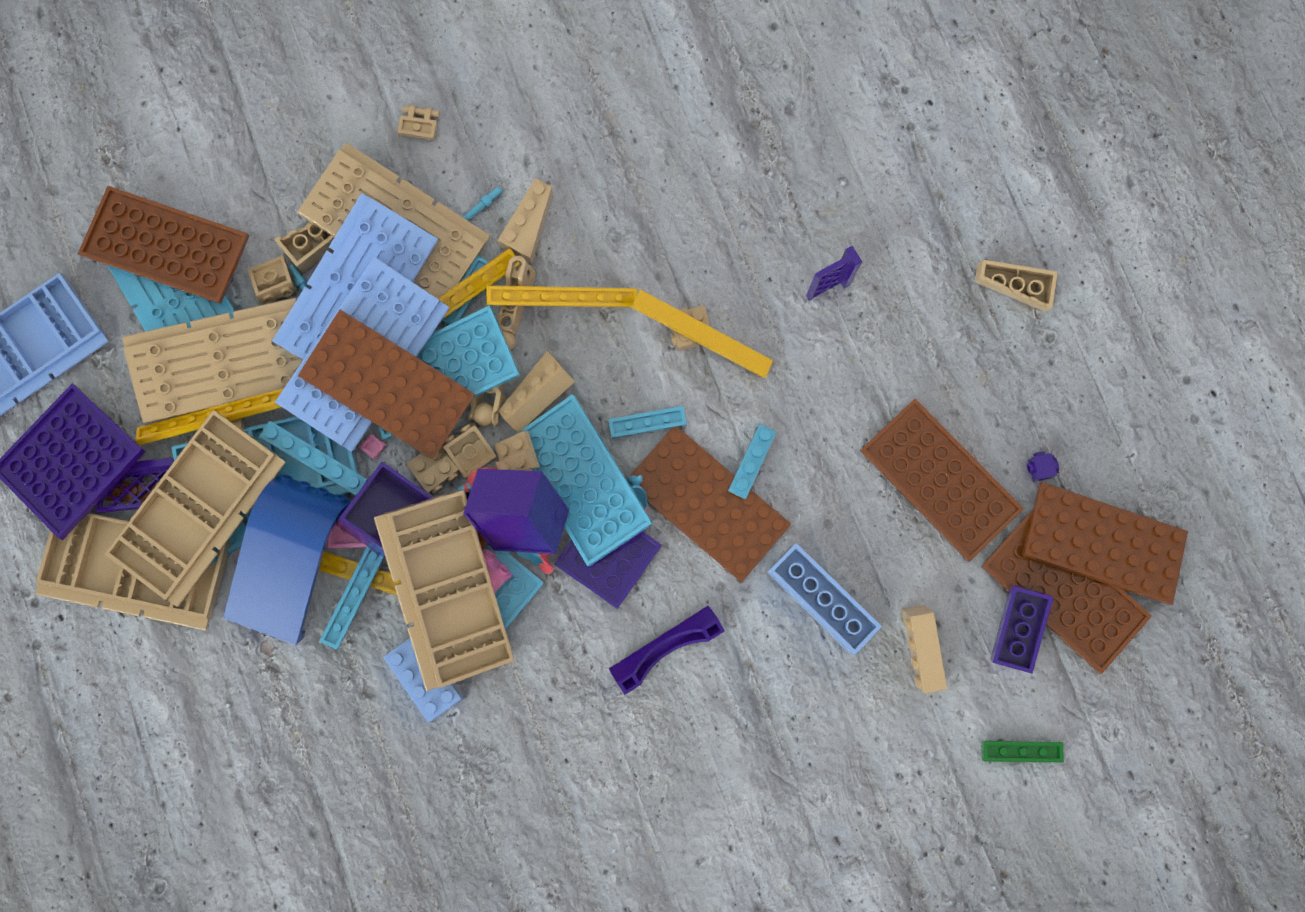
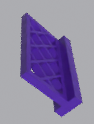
M853 246L845 249L839 261L815 273L806 294L808 301L840 283L843 288L851 285L862 264V260Z
M163 458L137 461L97 503L96 511L104 513L139 509L143 503L140 499L147 492L151 493L150 489L160 481L173 464L174 459ZM145 476H153L154 479L147 486L140 482ZM132 477L135 481L128 488H125L121 483L126 478ZM139 483L144 489L135 496L130 491ZM120 485L125 491L118 498H115L111 493ZM129 493L134 499L129 504L123 505L120 501ZM108 496H111L114 501L109 506L103 507V501Z

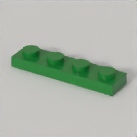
M982 741V761L1064 763L1063 742Z

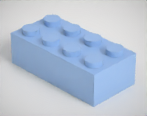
M410 638L383 657L428 723L433 722L464 699L454 683L426 691Z

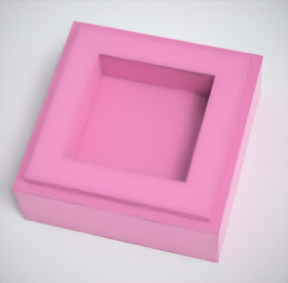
M371 433L359 448L373 460H376L387 445Z

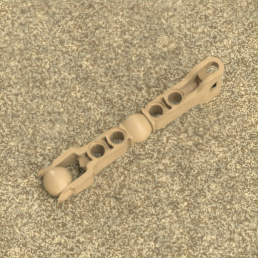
M512 257L506 271V286H533L536 277L534 268L528 265L523 257ZM521 262L522 265L516 271L514 268L515 264ZM501 305L498 323L510 351L515 346L514 336L517 335L515 332L519 328L524 306H515L510 309V306ZM512 320L511 324L505 327L506 322ZM504 384L485 392L490 395L496 394L494 406L489 403H481L484 393L471 400L470 405L472 408L468 415L469 421L474 420L480 426L493 424L496 427L498 425L499 409L506 401V394L503 393Z

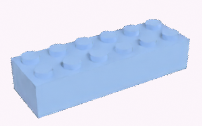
M797 543L767 572L850 655H855L882 627Z

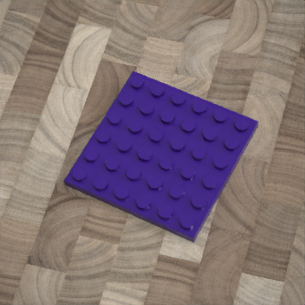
M72 383L0 458V479L57 538L64 540L146 451Z

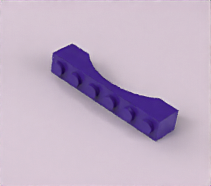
M708 605L616 663L609 670L624 695L640 686L649 671L669 653L689 644L709 642L725 630Z

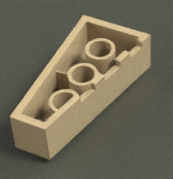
M535 178L498 239L500 248L504 250L511 248L515 256L523 257L531 265L534 261L539 238L552 201V186Z
M311 222L299 230L290 231L286 236H279L274 239L302 274L318 263L326 251H333L329 246L334 237Z
M982 260L977 264L975 282L1047 312L1053 307L1058 272Z
M547 350L499 409V413L519 433L575 381Z
M925 605L901 609L908 646L912 656L911 664L916 673L914 681L917 689L919 688L924 694L946 690L947 684L934 612Z

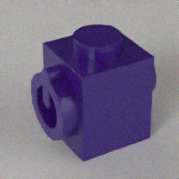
M1042 451L1034 453L1033 457L1028 459L1027 470L1031 474L1033 482L1057 476L1059 464L1052 453L1045 454Z

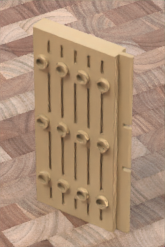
M346 142L341 150H338L297 211L298 214L335 237L360 194L363 193L439 239L415 279L414 284L435 298H438L460 283L491 235L440 202L433 206L434 198L406 180L401 179V182L397 183L398 175Z
M296 298L234 311L233 319L230 318V313L190 321L192 328H188L187 322L123 336V349L143 423L184 415L285 388L303 359L272 342L295 304Z
M213 410L105 552V555L163 599L170 601L178 607L218 553L213 549L215 547L218 550L222 549L243 521L244 517L240 513L243 512L246 515L249 513L264 487L275 478L286 461L221 413Z
M462 489L374 517L393 582L398 580L401 582L394 586L405 623L413 622V626L407 629L426 691L450 685L514 661L477 531L463 515L467 497L465 490Z
M88 513L64 540L57 538L50 531L35 582L38 583L36 595L99 608L102 601V609L139 617L142 610H144V618L207 630L209 619H212L222 582L229 555L227 552L231 546L230 542H226L222 549L219 550L217 556L219 555L218 560L205 570L181 604L176 607L105 555V552L129 521Z

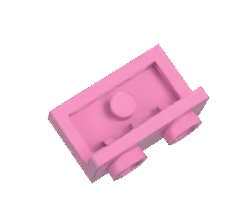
M485 548L482 552L494 593H496L513 575L496 558L492 551Z

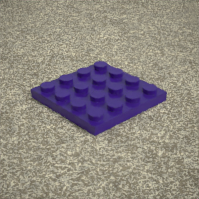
M642 531L593 565L587 566L571 539L554 565L618 609L662 545Z

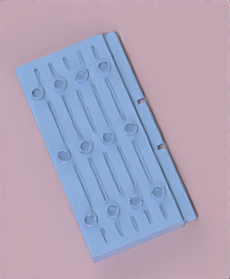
M361 193L329 248L334 250L333 254L329 251L325 252L307 282L308 285L312 286L311 290L304 287L272 342L304 360L373 257H376L414 283L439 239Z
M373 257L275 401L276 404L353 452L372 422L298 377V374L339 309L416 357L449 310V307L376 257Z
M61 273L56 274L0 312V416L17 405L15 402L16 398L19 402H22L53 380L50 376L51 374L57 378L109 342L105 336L106 334L68 279Z

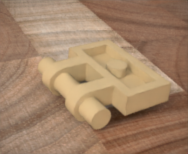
M403 105L402 113H406L408 116L400 115L397 130L398 136L434 141L438 123L431 119L432 117L439 118L440 111L433 110L430 107L424 109L417 108L416 105ZM416 115L424 116V119H422V118H415V116H416Z

